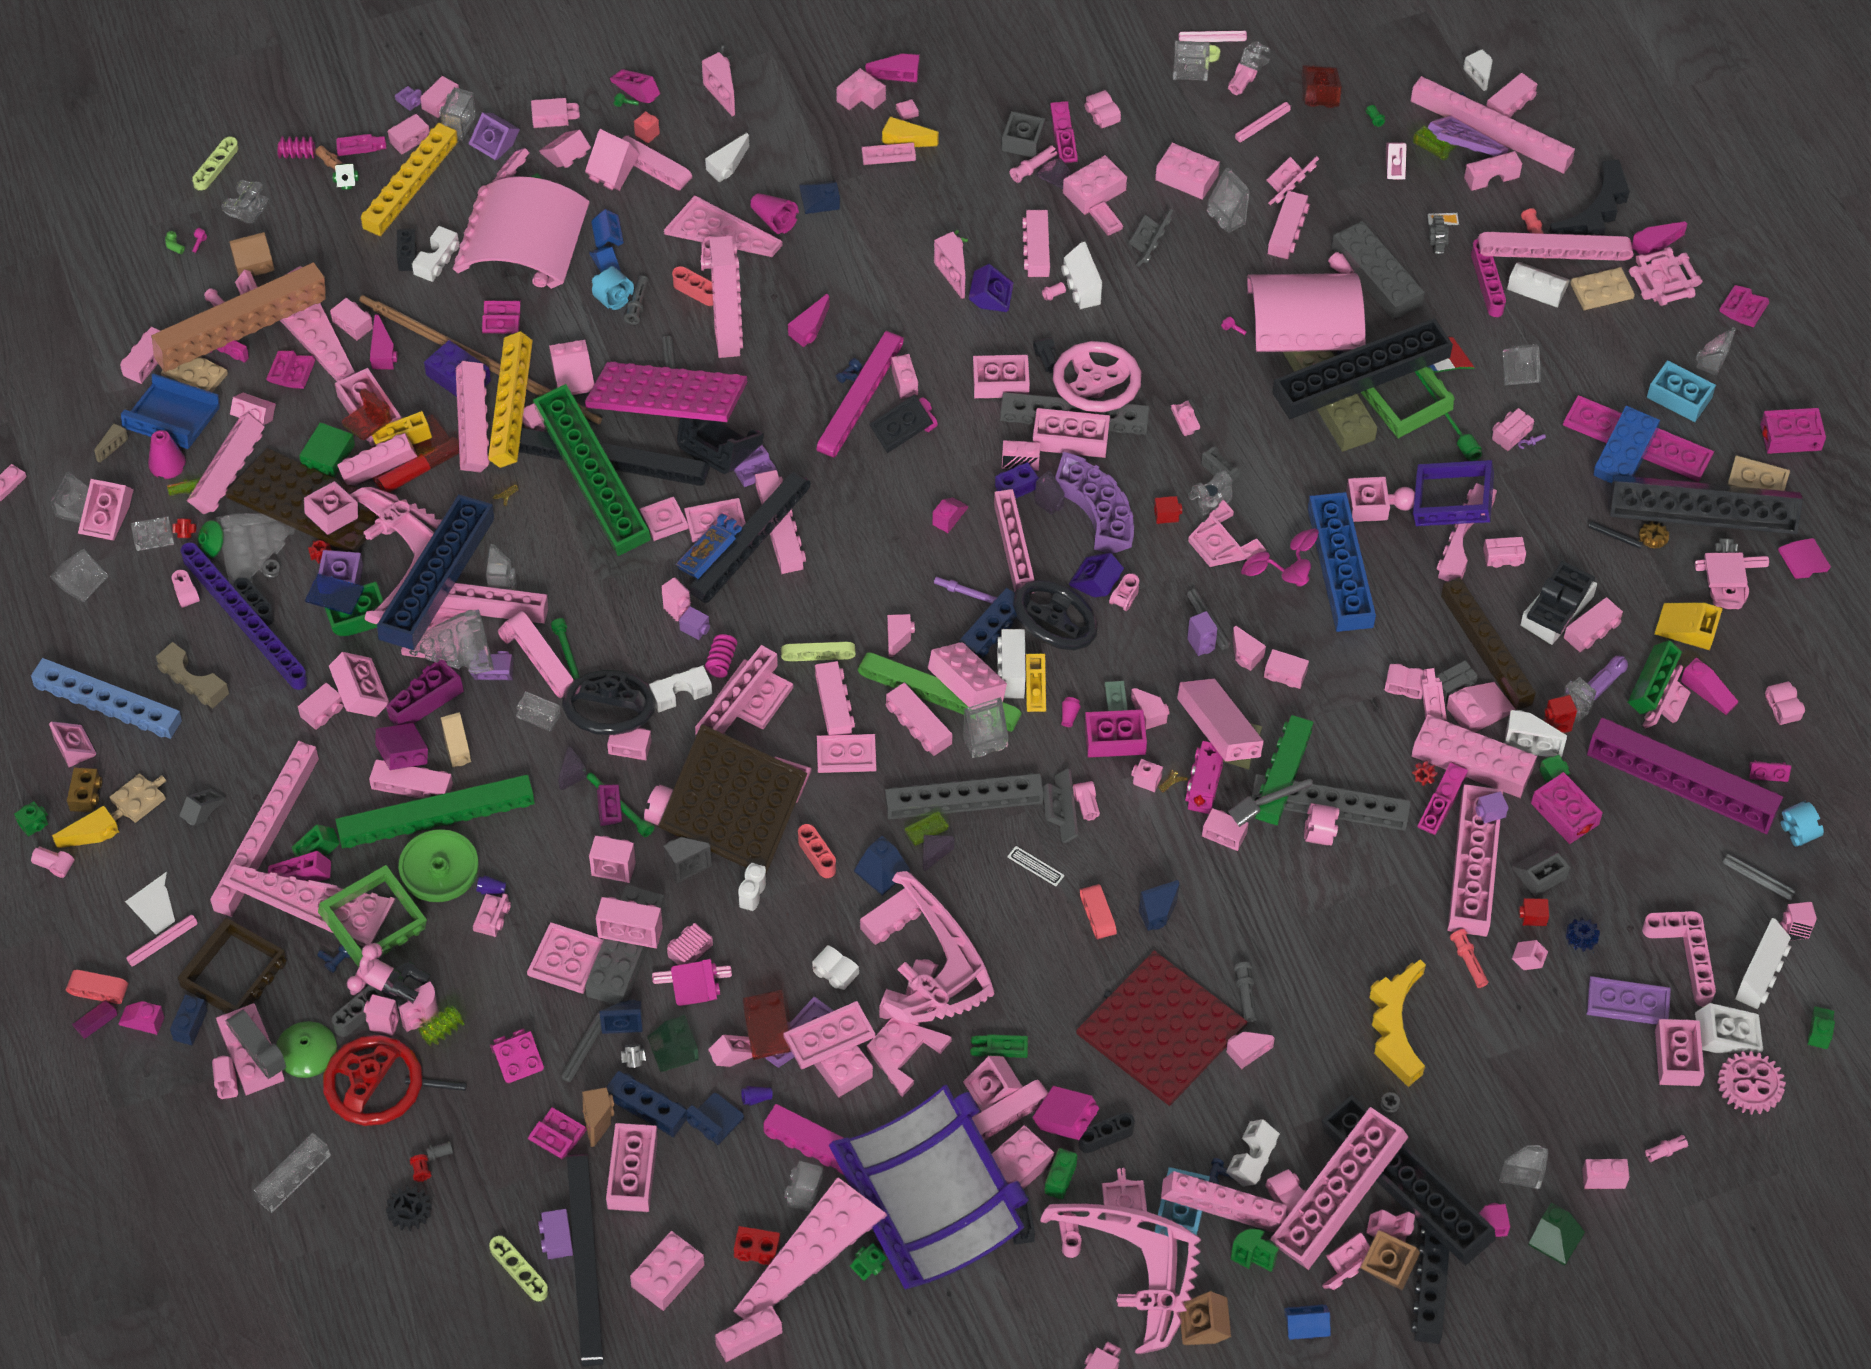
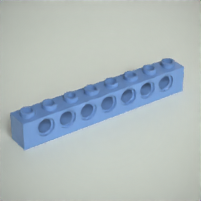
M44 658L41 659L31 675L33 685L38 690H46L56 697L69 699L74 704L79 703L90 710L100 711L108 717L118 718L126 724L131 723L141 730L154 732L159 737L171 739L182 722L179 710Z

